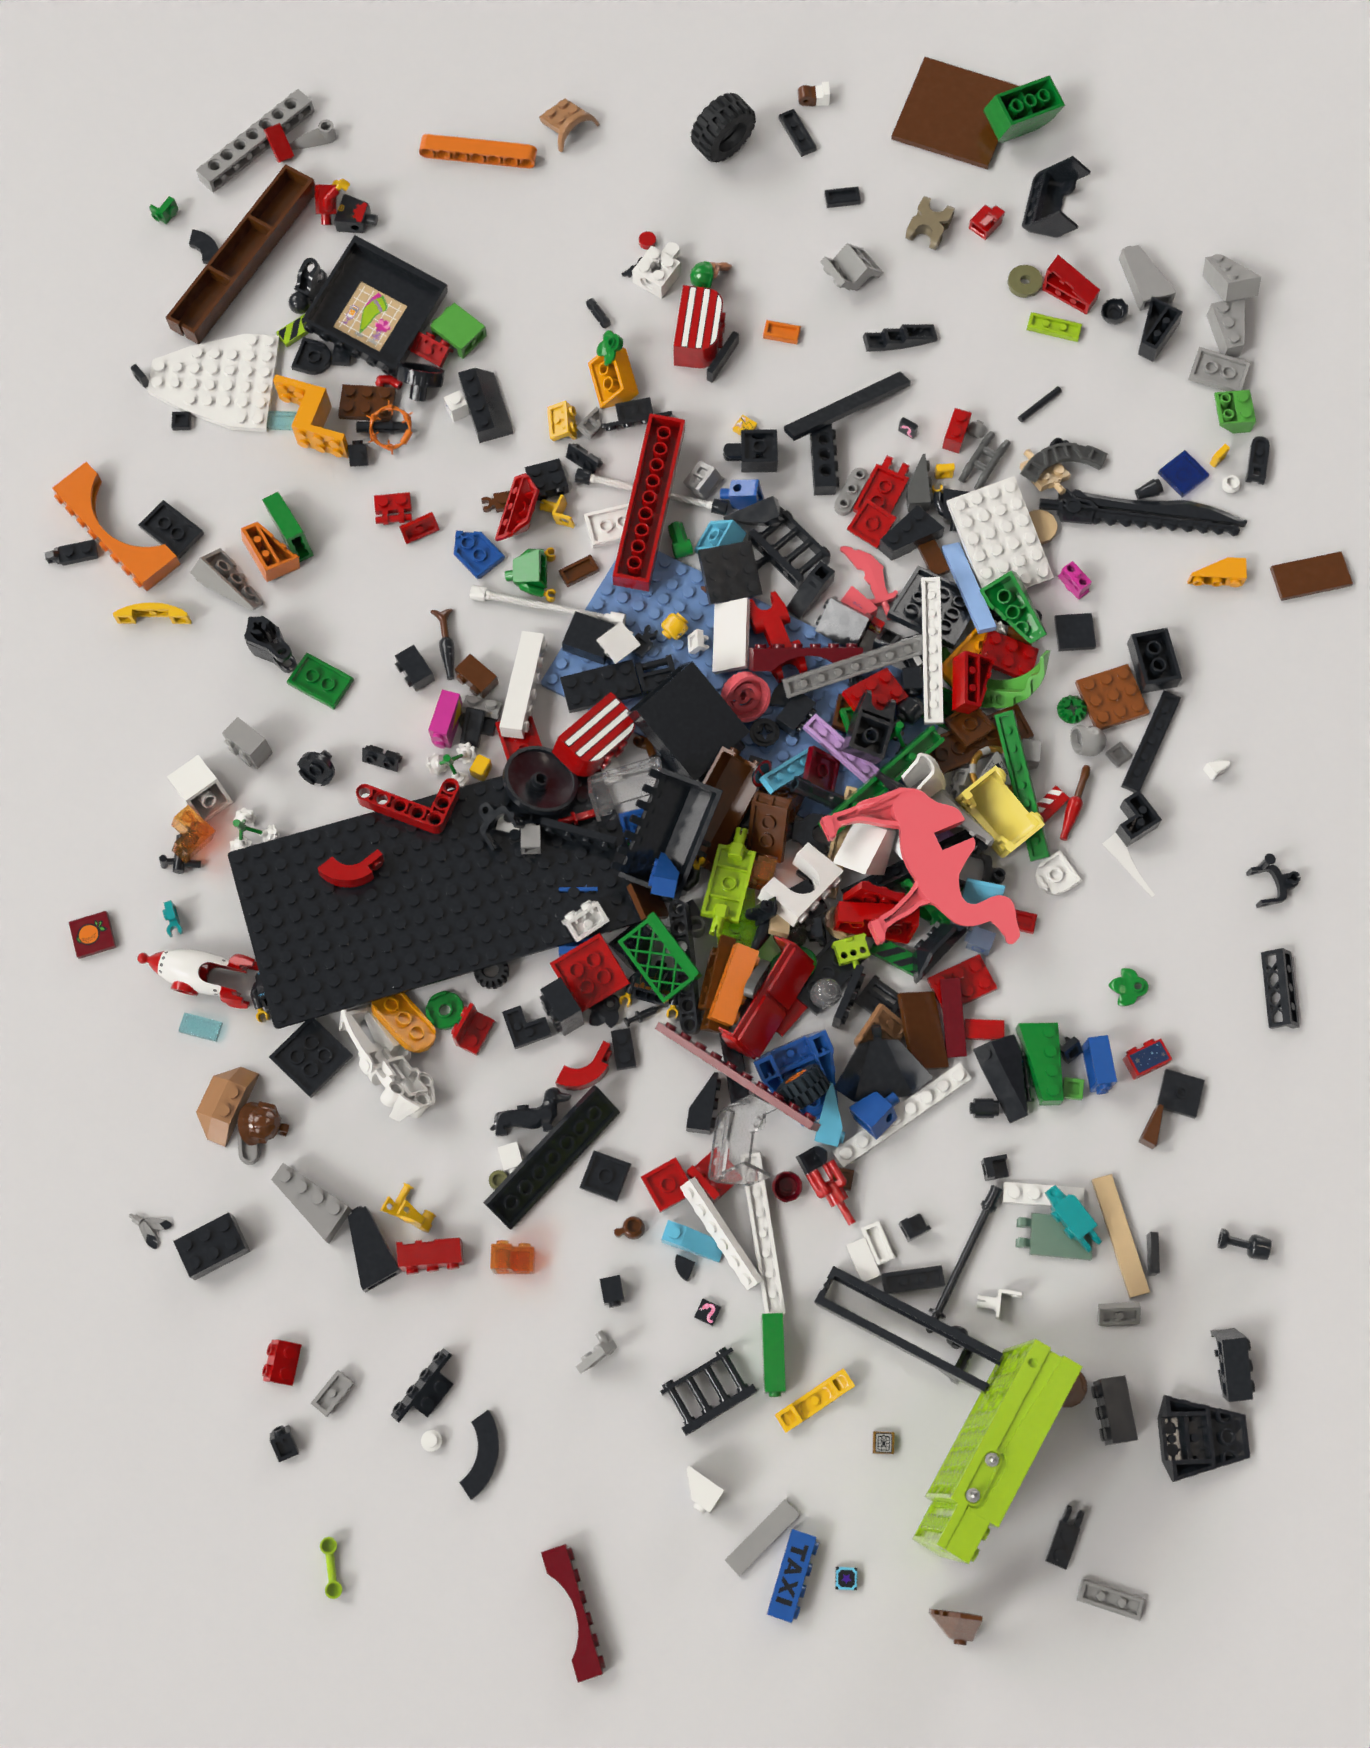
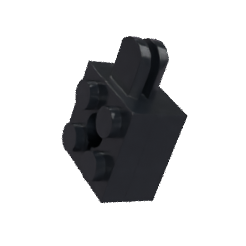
M777 429L741 430V443L725 444L723 449L724 459L726 461H741V473L777 472Z

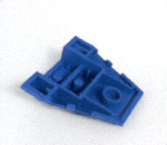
M825 1029L801 1036L768 1051L753 1062L761 1081L769 1086V1090L772 1093L791 1075L812 1064H818L828 1081L833 1083L834 1086L836 1085L834 1049ZM835 1090L836 1099H837V1104H838L837 1090ZM826 1093L800 1111L804 1114L809 1112L817 1117L816 1120L820 1119Z

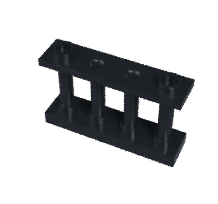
M780 506L784 520L780 521V524L777 526H769L762 533L752 529L749 532L748 541L751 540L752 545L763 556H767L769 562L798 590L803 584V575L820 560L828 565L831 555L825 546L822 547L793 519L792 514L788 510H784ZM783 524L791 530L774 545L766 541V538ZM797 536L803 543L787 557H783L778 550ZM810 548L816 555L801 568L795 569L791 562L806 549Z
M726 1347L720 1349L715 1353V1358L674 1382L671 1379L662 1385L663 1389L660 1391L662 1396L669 1393L684 1419L683 1423L685 1426L681 1429L685 1436L757 1393L753 1384L748 1386L747 1383H744L729 1357L733 1353L732 1347L728 1350ZM722 1360L738 1387L736 1389L738 1393L732 1397L730 1394L727 1395L711 1368L712 1365ZM703 1371L720 1398V1404L714 1408L712 1405L709 1406L693 1378ZM685 1382L702 1409L701 1413L703 1415L696 1419L690 1415L675 1389Z

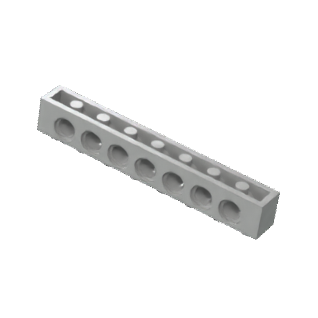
M299 89L291 93L271 111L264 114L256 123H253L246 131L239 134L231 143L227 144L217 154H214L207 162L200 165L196 170L199 180L214 193L271 147L264 129L280 123L286 135L314 113L312 101Z

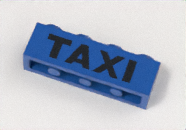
M791 1529L767 1615L792 1623L793 1619L797 1620L800 1607L797 1606L799 1597H804L807 1585L803 1584L805 1576H810L813 1564L809 1563L811 1555H816L819 1545L818 1542H815L817 1537Z

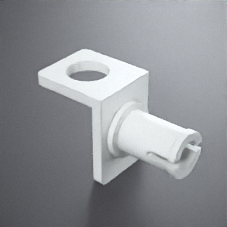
M999 1289V1294L996 1297L978 1294L976 1307L995 1310L996 1319L1000 1320L1002 1296L1023 1298V1293Z

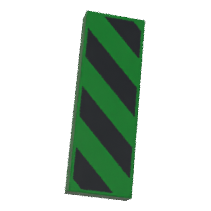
M885 940L881 945L873 943L870 949L871 955L913 976L912 952L888 940Z

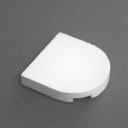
M1060 850L1043 860L1035 873L1036 883L1039 888L1050 895H1061L1082 882L1080 876Z

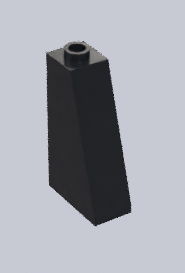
M358 1206L351 1211L352 1214L348 1215L360 1285L364 1292H368L400 1274L401 1270L369 1209L366 1206Z

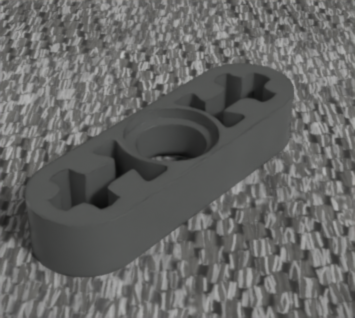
M764 959L759 961L758 966L755 967L745 984L743 996L754 999L768 977L771 961Z

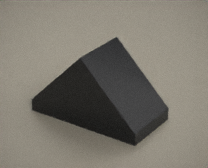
M884 628L875 637L872 650L895 643L900 639L901 635Z

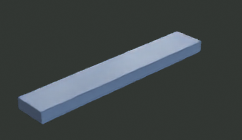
M960 543L942 546V553L977 633L982 634L995 631L997 626L980 592L979 585Z

